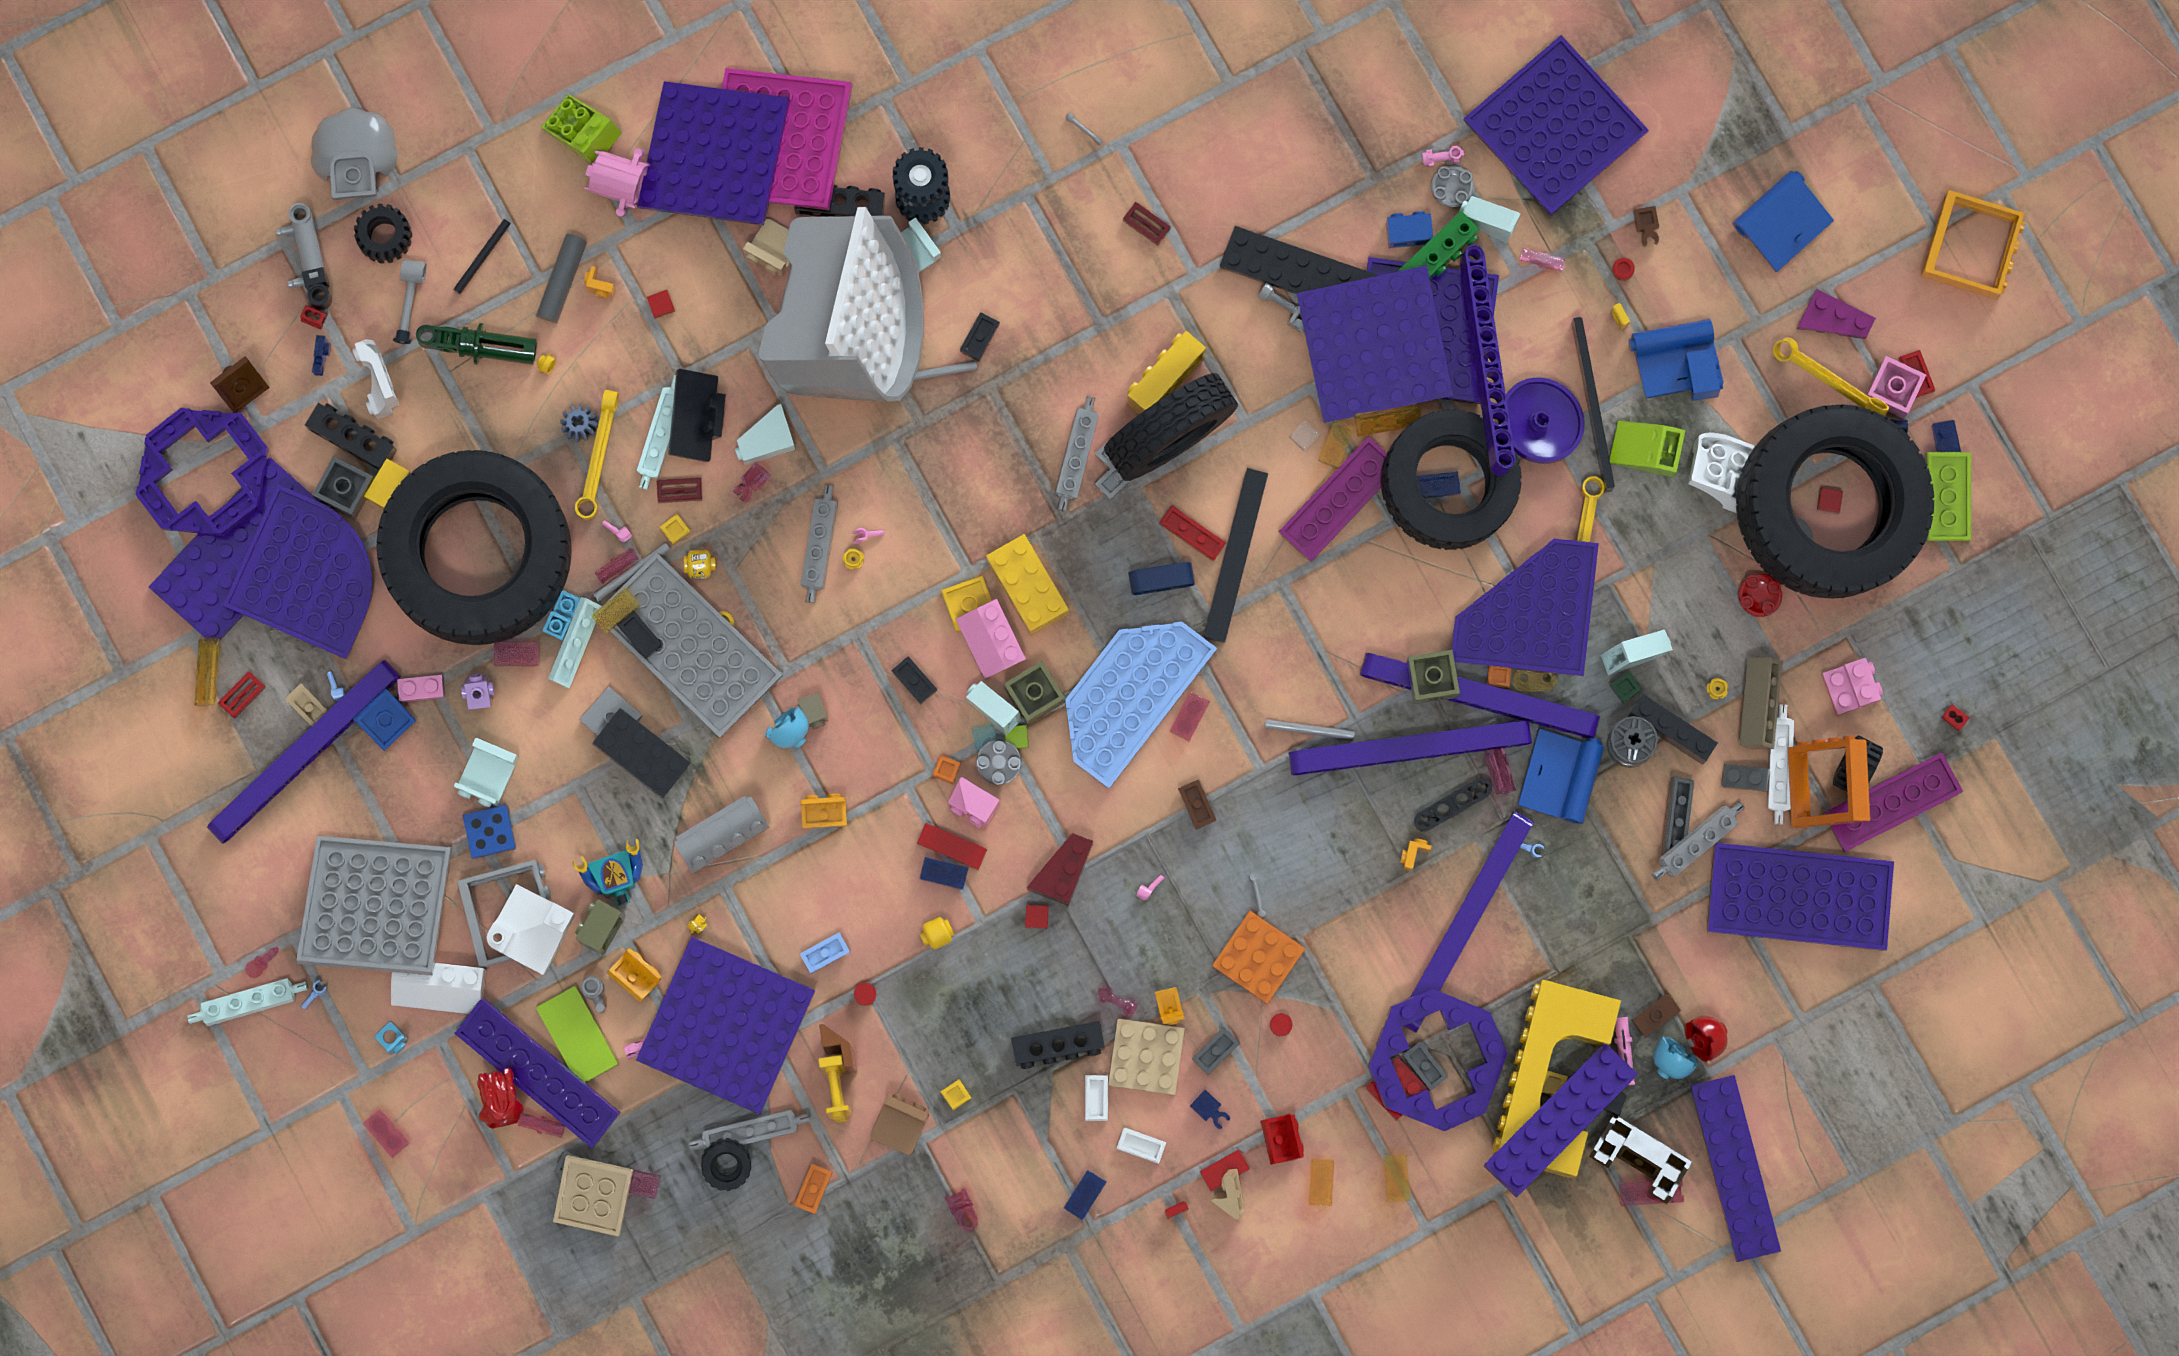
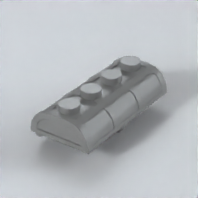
M743 796L677 836V841L674 844L690 871L694 874L770 827L752 797L747 798V796Z

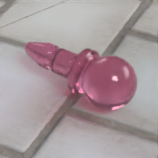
M279 947L272 948L262 957L257 956L255 960L249 961L245 966L246 974L251 978L259 977L263 970L268 968L267 963L277 955Z

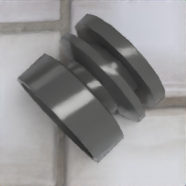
M1636 716L1624 718L1616 724L1608 736V754L1614 762L1622 767H1639L1647 762L1656 750L1658 742L1656 730L1644 718ZM1632 736L1637 737L1636 741L1638 743H1635V745L1630 744Z

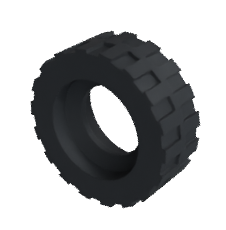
M721 1138L716 1142L710 1143V1146L704 1150V1155L702 1154L701 1158L702 1175L711 1187H715L720 1191H731V1189L739 1188L749 1178L751 1157L745 1146L737 1140ZM723 1154H730L737 1160V1169L730 1175H722L715 1168L716 1159Z

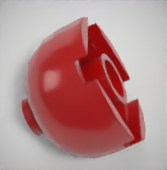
M1700 1016L1685 1024L1686 1040H1692L1695 1047L1690 1048L1700 1060L1710 1062L1725 1051L1728 1032L1723 1023L1711 1016Z

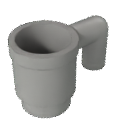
M594 976L585 978L581 984L582 993L586 998L593 1000L595 1009L599 1014L605 1013L606 1008L602 1000L605 992L604 983Z

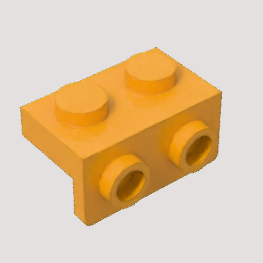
M828 794L827 798H818V795L805 796V799L800 800L802 829L847 826L846 799L841 797V794Z
M630 948L625 951L624 955L607 972L613 980L640 1003L658 986L662 978L655 967L646 963L638 952Z

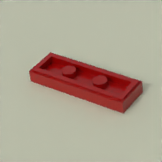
M1173 505L1159 522V525L1213 562L1226 545L1225 541Z
M925 823L917 842L920 846L978 871L987 852L986 848L928 823Z

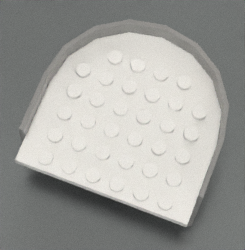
M858 207L856 216L799 217L794 219L790 224L783 252L791 267L780 312L765 325L759 358L774 381L789 394L862 401H900L912 387L920 364L924 335L923 295L919 272L904 237L891 216H871L866 207Z

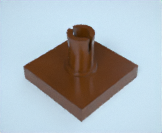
M246 356L233 366H227L221 375L210 382L233 413H237L270 388Z

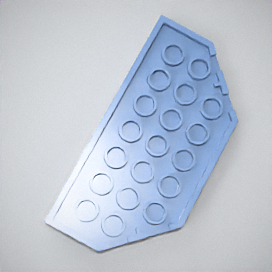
M1183 622L1119 630L1065 699L1073 762L1110 789L1216 652L1217 648Z

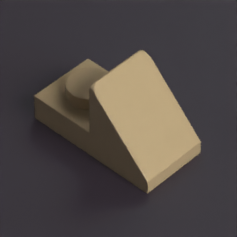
M301 683L285 698L311 726L328 712Z
M1229 1169L1222 1178V1188L1226 1192L1215 1193L1211 1201L1233 1218L1240 1219L1245 1213L1238 1170Z

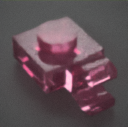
M755 463L741 477L743 482L737 485L733 492L737 496L743 492L739 499L746 503L751 498L752 489L757 491L771 475L767 470Z

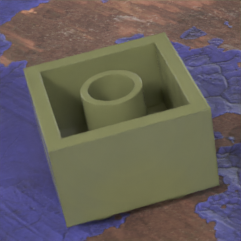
M1453 650L1408 656L1407 667L1414 704L1458 698L1460 691Z
M1042 661L1004 683V689L1027 725L1065 703L1064 695Z
M598 899L596 903L592 902L586 912L588 917L585 923L581 922L575 931L577 935L575 939L580 944L604 956L625 916L621 911Z

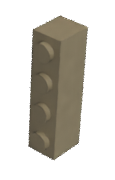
M1771 657L1748 658L1745 669L1746 682L1743 690L1744 703L1741 712L1740 746L1752 750L1774 749L1782 661Z

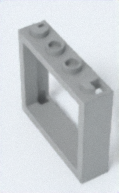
M537 860L457 881L480 968L486 969L515 960L506 955L492 959L488 958L471 887L533 871L539 896L547 900L551 899L549 887L544 886L542 879L546 877L543 864L539 865Z

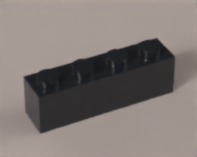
M1642 694L1628 717L1636 716L1646 719L1655 728L1657 736L1702 765L1707 761L1718 742L1644 694Z

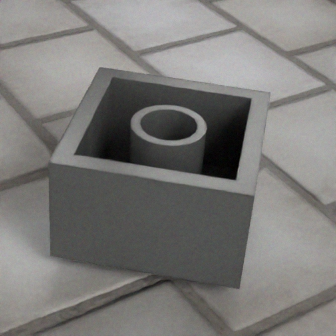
M333 456L312 495L321 503L356 520L366 501L364 495L372 484L374 477Z

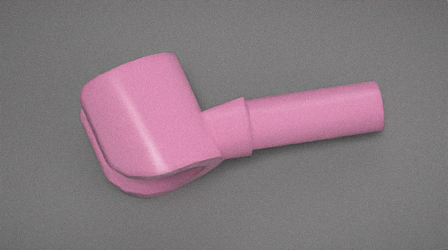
M605 520L602 522V525L612 531L621 542H626L632 537L625 526L618 530Z
M858 528L852 535L858 534L860 538L853 542L860 544L866 538L881 536L885 533L884 530L866 531L864 528Z
M1160 875L1150 884L1149 888L1141 885L1136 896L1142 900H1148L1155 887L1165 878Z

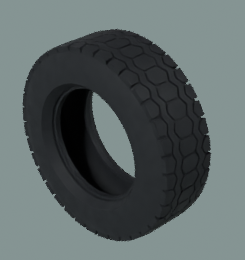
M1844 404L1825 405L1806 410L1787 419L1770 430L1756 444L1745 461L1739 477L1736 493V504H1738L1736 511L1737 520L1739 519L1740 521L1738 524L1741 535H1744L1743 540L1748 550L1752 551L1750 553L1757 563L1761 564L1760 567L1768 575H1772V578L1781 585H1785V587L1800 594L1834 599L1858 595L1877 588L1894 579L1912 563L1929 535L1928 530L1931 529L1935 500L1932 499L1934 498L1933 484L1930 483L1932 482L1929 468L1926 469L1925 467L1927 463L1922 453L1919 454L1920 450L1913 440L1910 441L1911 437L1902 428H1898L1899 426L1890 419H1885V416L1875 411L1871 412L1870 409ZM1833 453L1845 456L1860 465L1875 486L1879 504L1877 522L1869 538L1856 550L1835 551L1815 543L1802 531L1794 517L1791 506L1793 479L1802 463L1811 455Z
M465 450L433 458L417 467L401 481V484L393 491L383 509L384 512L378 525L376 542L377 559L382 579L401 610L419 627L443 640L467 645H485L518 636L533 627L551 610L565 586L570 570L572 552L571 536L565 515L547 484L531 469L510 457L488 451ZM476 500L493 502L511 511L521 522L524 531L525 547L523 558L517 571L504 585L486 594L466 596L445 590L430 577L425 563V543L431 527L444 512L460 503Z

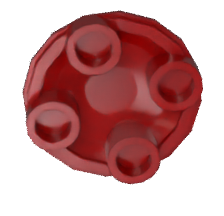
M1757 573L1748 576L1739 588L1738 599L1741 607L1746 613L1754 617H1765L1773 614L1782 602L1781 584L1767 574Z

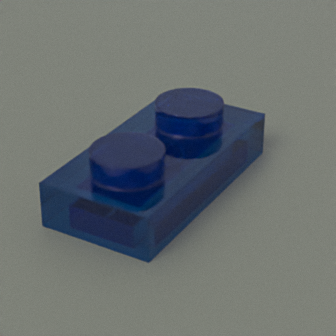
M1955 420L1933 423L1931 425L1937 452H1961Z
M1458 471L1416 476L1418 488L1424 499L1461 494Z
M925 857L920 880L963 890L969 868Z
M1087 1170L1063 1209L1083 1221L1107 1182Z

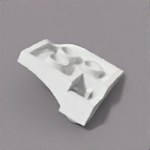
M369 339L355 343L356 348L352 349L356 361L361 360L362 364L371 370V393L367 394L369 402H366L370 415L374 414L378 420L394 414L392 408L399 406L379 348L373 340Z
M1710 432L1699 435L1693 445L1692 453H1694L1688 484L1716 498L1722 504V508L1737 513L1736 493L1739 477L1745 461L1755 446L1719 433Z
M516 884L499 917L491 926L487 934V942L496 951L545 975L566 937L565 934L575 914ZM497 934L502 935V939L499 942L494 940V936Z

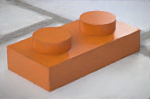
M811 1163L794 1206L816 1214L833 1172Z

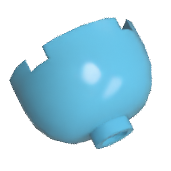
M796 706V709L792 707L774 721L776 724L773 729L769 726L765 731V736L776 747L788 749L795 746L798 748L807 740L805 735L809 731L808 719L799 706Z
M1664 1036L1657 1043L1653 1052L1654 1064L1658 1067L1657 1073L1665 1079L1669 1077L1683 1079L1689 1076L1699 1065V1061L1693 1054L1689 1057L1685 1052L1686 1048L1669 1037L1664 1038Z

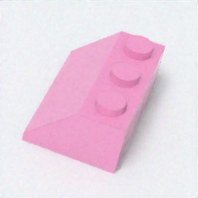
M997 599L956 618V622L984 679L1026 659Z

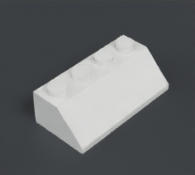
M434 963L432 976L392 972L391 1005L470 1014L484 996L487 971L484 968Z

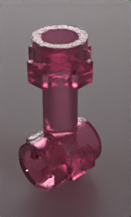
M1108 986L1102 989L1099 988L1097 992L1100 999L1099 1002L1103 1004L1110 1002L1124 1009V1015L1128 1016L1129 1014L1133 1016L1138 1006L1135 1000L1130 998L1129 1001H1126L1112 994V988Z

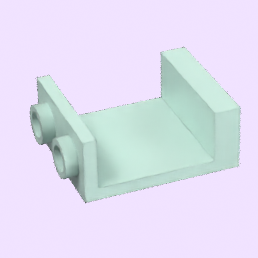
M914 218L908 222L909 227L902 231L901 234L910 248L920 273L939 260L941 252L918 220Z
M475 738L472 745L474 750L459 783L455 782L454 787L459 790L457 794L467 799L473 796L479 799L478 803L490 808L492 804L497 807L519 757L516 754Z

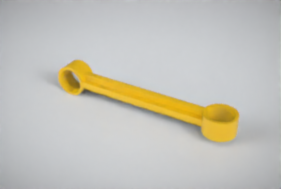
M1783 338L1774 344L1773 354L1779 361H1792L1858 406L1870 409L1871 412L1875 411L1883 416L1886 415L1889 407L1885 402L1878 398L1867 396L1799 351L1798 344L1794 339ZM1782 342L1787 343L1791 348V355L1789 357L1781 353L1780 345Z
M605 390L603 394L601 414L583 496L575 504V511L583 520H591L598 513V505L595 499L612 421L618 406L619 392ZM585 501H591L594 504V512L589 516L582 515L578 510L580 504Z
M1595 476L1588 477L1581 486L1584 503L1577 541L1590 542L1597 500L1605 489L1603 481ZM1591 481L1596 482L1600 486V493L1594 496L1589 495L1585 490L1586 483Z

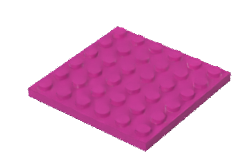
M725 68L722 89L788 97L790 99L769 203L822 210L830 209L853 85L851 82Z

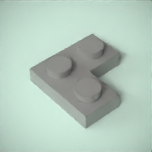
M1104 444L1095 453V456L1109 471L1095 483V486L1111 501L1131 481L1122 479L1117 469L1111 463L1112 461L1109 460V457L1104 452Z

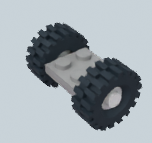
M919 147L917 151L912 148L909 149V153H902V158H898L895 162L896 166H893L892 177L896 205L902 216L905 215L907 220L911 221L916 218L919 223L929 224L930 220L935 222L938 220L937 217H942L945 214V209L947 210L949 207L948 170L944 159L941 160V156L938 153L934 154L933 150L929 148L928 151H924V147Z

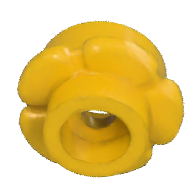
M550 353L539 358L537 362L539 373L548 375L554 369L556 359L551 357Z
M850 548L843 554L842 560L848 569H859L863 565L864 554L862 551Z
M1714 678L1707 684L1706 690L1712 699H1723L1728 694V684L1725 680Z
M697 914L687 924L686 927L691 930L690 934L694 933V931L699 934L707 926L705 923L706 917Z

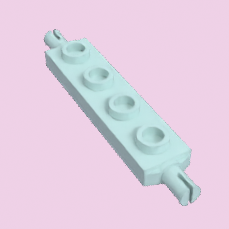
M676 375L673 376L671 387H664L662 389L639 461L637 472L642 475V479L638 488L642 490H648L651 478H659L669 447Z
M286 978L201 1003L200 1012L187 1015L188 1021L192 1024L203 1020L208 1027L294 1002L295 993L306 991L308 987L306 981L292 985L289 979Z

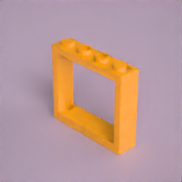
M1948 190L1944 196L1921 277L1997 300L2001 294H2004L2008 285L2005 278L2006 274H2010L2013 268L2014 261H2011L2012 254H2016L2019 248L2020 241H2017V237L2024 230L2025 221H2023L2025 213ZM1953 205L2012 223L1993 288L1934 270Z

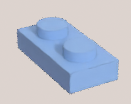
M837 933L800 953L810 974L849 954L850 951L841 934Z

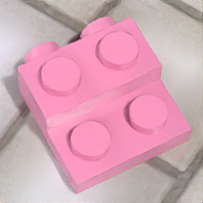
M1866 658L1821 674L1836 716L1881 700L1880 695H1883L1882 687L1879 682L1875 683L1872 676L1875 674V668L1871 661L1867 662Z

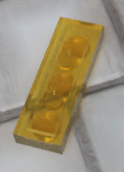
M1419 403L1388 410L1354 414L1358 437L1406 428L1410 423L1422 417Z
M217 638L199 640L194 706L215 705L219 639Z

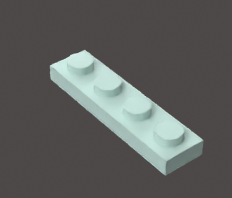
M580 598L549 675V680L565 688H570L597 621L594 614L602 607L601 605L587 598Z

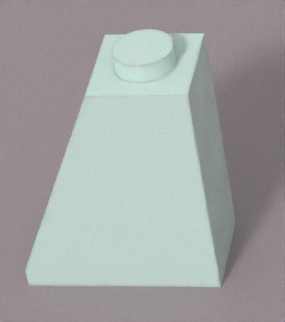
M1471 196L1469 202L1464 201L1459 210L1480 231L1506 244L1520 217V213L1474 196Z
M781 404L774 407L737 440L739 447H736L735 451L738 460L743 459L744 465L795 450Z
M1664 629L1621 642L1600 656L1609 676L1662 657L1673 649Z
M982 681L978 685L974 683L966 692L968 694L966 696L967 702L1004 735L1007 736L1022 721L1019 711Z

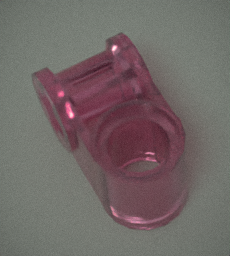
M965 1187L957 1194L950 1197L945 1196L944 1198L952 1215L955 1216L960 1229L966 1233L974 1232L978 1228L979 1221ZM966 1216H971L975 1220L973 1226L969 1228L962 1225V1220Z

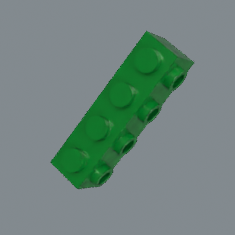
M1460 211L1398 271L1427 265L1429 279L1431 280L1435 275L1439 277L1448 268L1446 265L1451 260L1455 262L1463 254L1461 250L1466 245H1473L1479 239L1477 235L1480 229Z

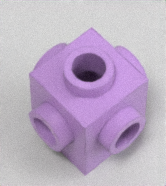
M481 673L469 675L465 679V684L461 686L463 699L467 698L468 710L491 707V695H494L493 682H489L488 675L482 676Z

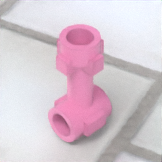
M1457 145L1452 146L1450 151L1432 153L1431 149L1422 153L1423 165H1428V167H1433L1434 162L1446 160L1458 164L1461 158L1464 157V151Z

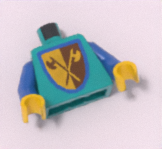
M636 839V846H629L627 840L625 851L587 863L583 856H580L583 864L577 866L573 860L572 863L575 870L579 872L585 885L598 895L603 894L606 898L614 895L618 907L630 903L627 891L636 887L635 883L640 880L643 867L638 839Z

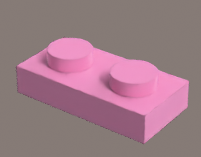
M442 675L397 679L400 703L445 698Z

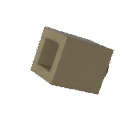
M818 692L797 700L800 709L808 719L809 727L817 729L825 725L828 717Z

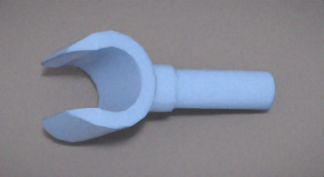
M327 672L326 674L331 685V695L335 701H339L345 696L344 688H337L332 672Z
M1522 843L1520 848L1530 852L1532 857L1539 858L1541 855L1535 854L1534 849L1535 847L1544 849V846L1541 844L1531 846Z
M320 980L314 982L313 992L301 1005L302 1008L306 1009L317 996H322L326 993V986L322 991L316 990V987L321 983Z

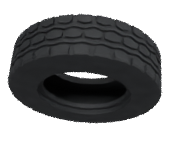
M1217 373L1204 375L1165 396L1132 419L1109 439L1104 446V452L1109 457V460L1112 461L1111 463L1123 480H1134L1164 465L1201 441L1235 412L1238 403Z
M1438 410L1437 412L1423 415V417H1419L1410 423L1390 446L1384 459L1381 473L1383 500H1385V506L1397 526L1401 527L1402 531L1409 537L1415 538V541L1437 549L1456 550L1457 548H1468L1489 538L1512 514L1521 491L1522 482H1520L1522 475L1521 467L1518 464L1520 462L1515 452V463L1510 471L1504 476L1495 475L1490 468L1483 418L1470 411L1469 413L1465 412V410ZM1496 439L1500 445H1503L1501 440ZM1439 446H1455L1469 452L1479 462L1485 476V492L1480 504L1473 510L1461 514L1445 513L1431 506L1422 496L1416 477L1418 463L1424 453ZM1499 460L1502 465L1507 466L1504 461Z

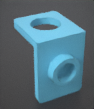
M392 1022L386 1024L375 1035L376 1040L390 1055L401 1052L406 1046L405 1042L408 1041ZM392 1030L396 1033V1040L389 1044L384 1041L383 1036L385 1032Z

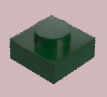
M1629 672L1610 684L1611 689L1622 703L1642 690Z

